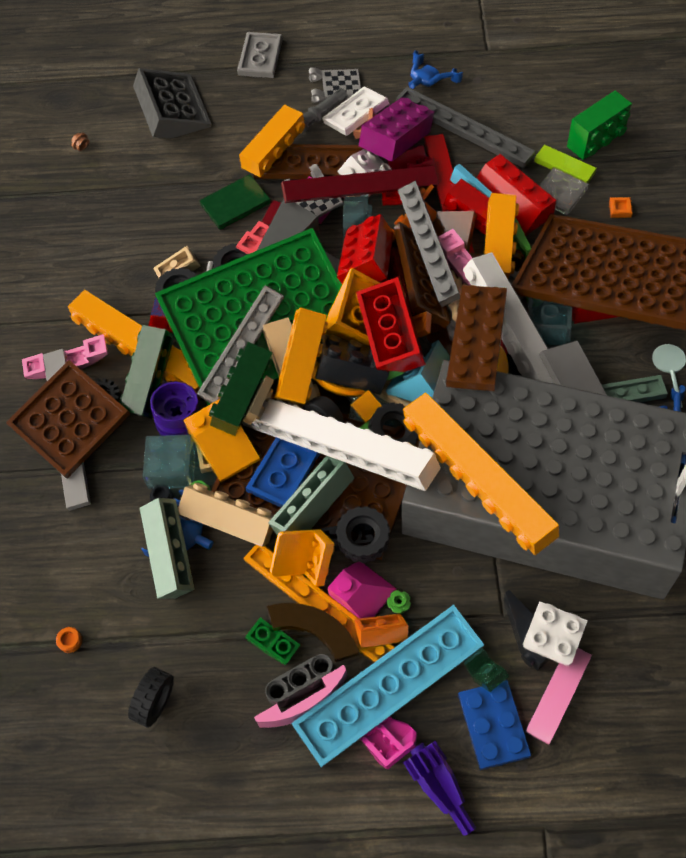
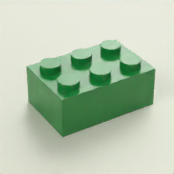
M615 90L574 117L571 121L567 148L584 160L589 156H593L603 146L609 145L613 139L625 133L632 103Z

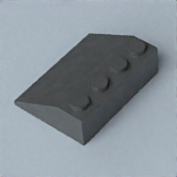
M138 69L133 87L153 137L171 139L211 127V121L191 74Z

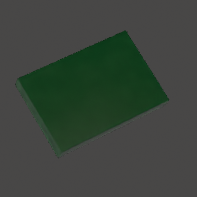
M249 174L199 200V202L218 229L221 230L270 204V198Z

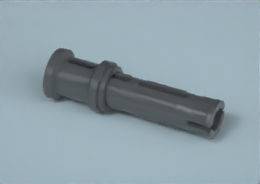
M339 88L317 106L309 107L308 111L303 114L305 123L303 131H308L311 125L321 121L324 114L347 99L346 91Z

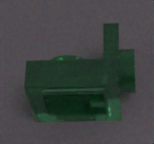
M482 648L464 662L474 682L489 692L509 677L506 670L493 662L486 650Z

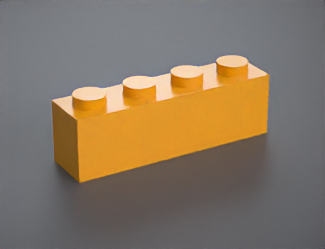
M283 105L239 154L241 168L259 177L268 171L276 159L281 157L283 151L293 143L298 134L303 132L305 128L303 113Z
M491 193L488 201L484 254L491 252L494 254L508 279L510 274H514L515 261H512V254L515 255L516 242H513V235L517 234L518 223H515L514 220L515 216H518L519 204L516 203V195Z
M301 307L296 310L274 398L298 405H303L306 401H309L312 393V388L309 387L310 382L317 373L316 357H320L323 344L320 343L321 337L326 334L328 322H326L327 315Z

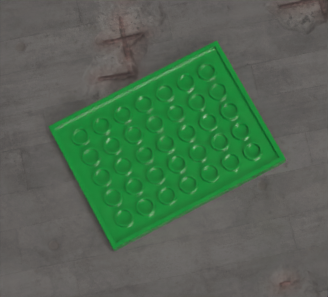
M313 228L155 293L199 389L265 285L284 296L269 323L289 317L291 324H293L296 310L300 307L325 314L328 317V313L342 284L337 278V274ZM262 333L255 345L269 350ZM271 356L270 363L262 380L265 376H268L274 380L273 382L279 380V376Z

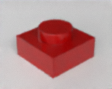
M398 191L382 193V205H402Z

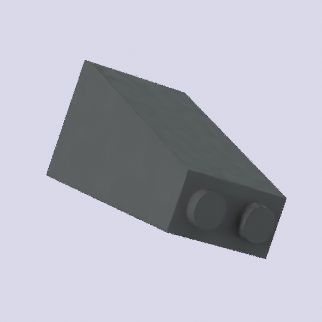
M283 199L257 250L310 228L314 229L320 241L318 216L295 202L285 203Z

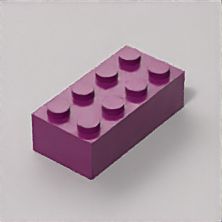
M401 97L362 125L359 147L392 162L430 133L434 111L424 105H418L408 98Z

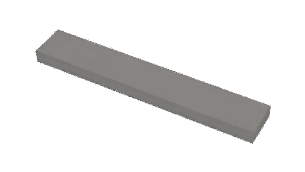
M266 285L263 287L199 389L198 397L211 404L220 399L218 393L222 385L227 386L229 379H227L228 372L231 366L236 367L238 363L235 359L239 349H244L247 342L256 344L263 333V325L269 323L284 299L282 294Z

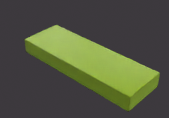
M547 145L541 148L534 159L535 163L584 185L589 183L597 169Z

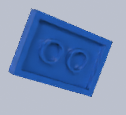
M276 437L246 486V491L276 506L282 507L305 481L320 453Z
M507 680L458 692L480 771L531 757Z

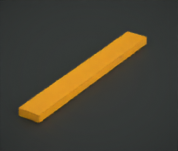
M255 545L243 558L246 563L298 604L315 607L338 620L352 636L359 652L373 663L395 648L392 644L361 647L354 625V620L359 618L322 589L316 587L304 575L272 576L270 567L274 552L265 545L263 547Z

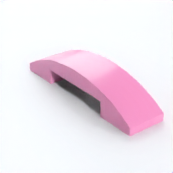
M451 229L438 236L453 271L458 277L462 278L463 283L471 285L469 280L466 279L463 269L472 257L464 248V241L454 229Z
M104 335L83 340L84 346L65 351L67 361L70 360L79 369H84L98 362L108 354ZM42 353L22 359L24 377L26 379L46 378Z
M577 648L571 665L558 664L526 733L548 745L550 744L590 661L591 654Z
M344 665L322 677L325 688L293 707L281 712L276 704L255 716L254 718L259 728L291 724L343 685L347 678Z

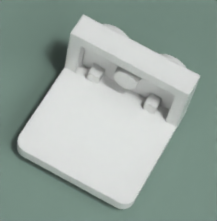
M363 149L351 155L337 172L340 175L392 169L378 155ZM371 194L360 195V197L366 200Z
M539 601L523 646L527 650L569 666L573 662L587 620L576 614L560 610L551 604Z

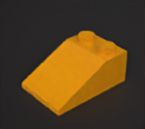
M351 268L328 313L326 334H333L349 341L356 340L361 344L369 346L370 343L356 292L380 283Z
M212 403L183 421L190 437L222 483L259 461L260 457L241 425L236 436L210 426L212 417L208 415L213 405Z

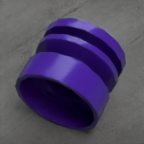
M177 381L159 386L153 392L150 400L157 431L168 440L180 441L188 439L190 435L183 420L200 411L196 392L188 384Z

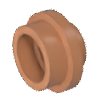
M84 132L75 134L72 138V148L79 151L84 150L89 144L87 135Z

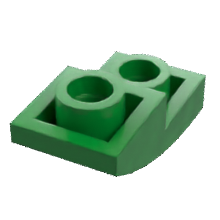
M261 617L245 636L246 640L283 665L288 663L300 646L299 643L283 631H273L272 626Z

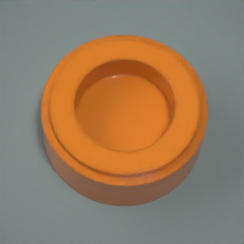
M66 627L57 634L56 644L63 652L72 653L80 648L82 636L77 629Z

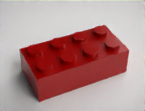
M381 214L375 217L370 216L363 223L353 225L347 229L337 272V278L342 284L351 268L378 282L387 278L394 232Z

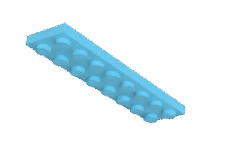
M452 605L291 724L322 768L481 649L484 644L457 608Z

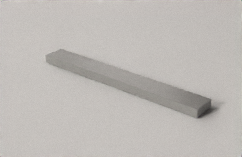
M64 349L43 354L47 381L67 362ZM83 462L68 479L61 474L66 508L69 511L91 504Z

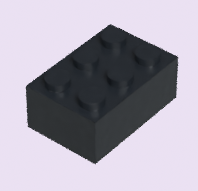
M333 334L322 335L320 343L323 344L320 357H316L317 373L315 378L354 389L369 390L371 393L381 395L389 371L376 369L371 347L361 344L356 340L341 339Z

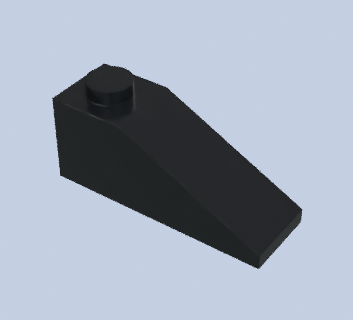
M508 590L505 593L503 602L519 651L522 654L521 658L529 667L533 666L538 671L550 659L527 650L523 646L534 615Z

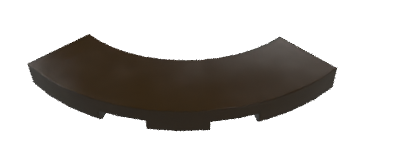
M280 603L267 606L273 631L293 629L312 633L326 645L335 662L359 655V650L350 633L338 620L328 613L315 607L298 603Z

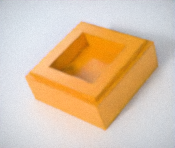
M367 390L351 404V407L364 422H367L372 418L376 409L382 407V405Z

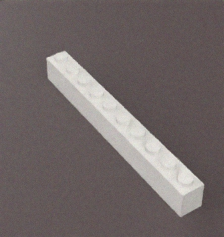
M269 399L268 402L264 401L262 405L265 407L263 415L259 420L255 419L251 425L242 421V424L246 427L423 491L427 490L441 469L435 453L429 449H420L408 442L402 443L390 436H381L369 429L363 430L351 423L345 424L329 416L327 418L315 411L309 412L297 405L285 404L279 399Z

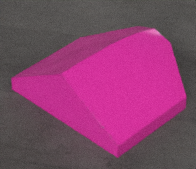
M390 716L360 738V740L377 762L388 770L415 748L417 732L409 724L392 719Z

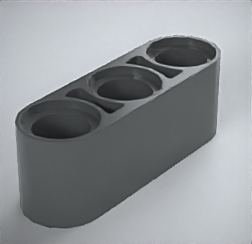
M318 654L271 680L265 689L269 703L272 706L277 704L279 708H282L323 685L322 677L334 671L332 660L325 654ZM320 664H325L329 667L324 673H318L315 669ZM302 676L307 679L301 686L294 684V680L297 677ZM282 689L284 694L281 698L275 699L271 697L273 691Z

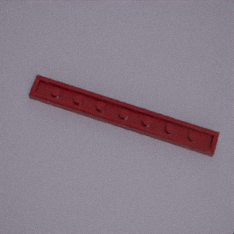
M435 166L288 180L282 181L281 186L285 203L395 192L414 181L418 184L419 189L422 187L427 188L431 184L437 187L439 184Z

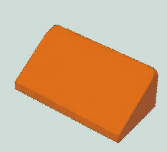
M401 614L354 620L361 647L400 643L408 638L409 625Z

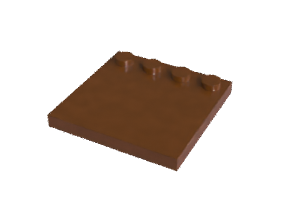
M68 360L6 423L68 479L130 415V412L74 363Z

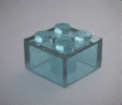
M529 297L528 316L543 342L553 345L570 343L572 306Z
M146 436L143 479L148 489H153L158 485H164L169 488H185L190 486L194 482L195 444L192 436Z

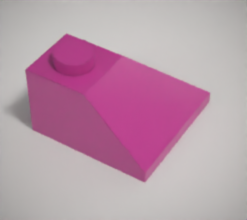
M358 561L342 570L329 585L328 594L360 619L375 617L387 603L390 594L397 589L362 562Z

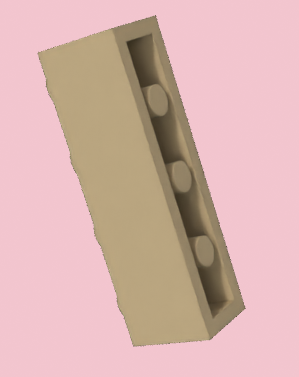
M289 317L263 325V334L269 351L273 352L272 359L279 377L293 325ZM311 381L309 387L312 388V393L309 401L320 396L317 384H313ZM288 402V404L291 405V406L297 405V406H299L300 408L303 407V405H298V404H294V403Z
M194 483V485L184 488L178 507L179 515L261 547L269 543L273 529L268 522L274 516L271 515L272 512L262 507H258V509L250 507L249 502L241 499L232 500L228 498V494L221 491L211 492L207 490V486L200 483Z

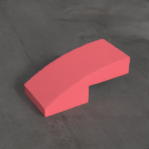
M258 221L251 232L247 231L236 248L246 254L257 251L269 226Z

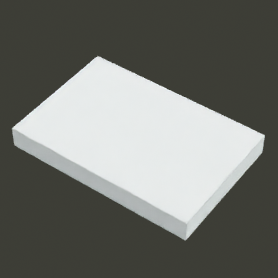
M364 86L322 119L324 124L347 136L369 119V108H373L376 114L386 107L389 101L388 98Z

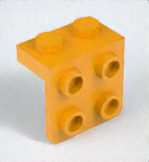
M321 529L282 531L277 535L270 573L274 577L305 574L316 587L324 586L326 576L329 573L331 556L334 552V543Z

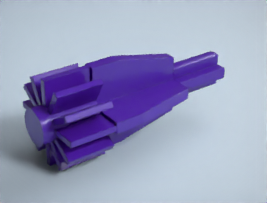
M436 740L426 747L421 743L410 751L412 756L405 760L403 764L413 780L418 781L423 791L444 814L449 813L463 836L475 830L476 826L462 806L465 800L454 773L445 761L447 757Z

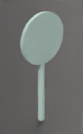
M661 345L653 352V363L659 370L671 374L674 390L679 392L675 373L684 367L686 356L675 345Z

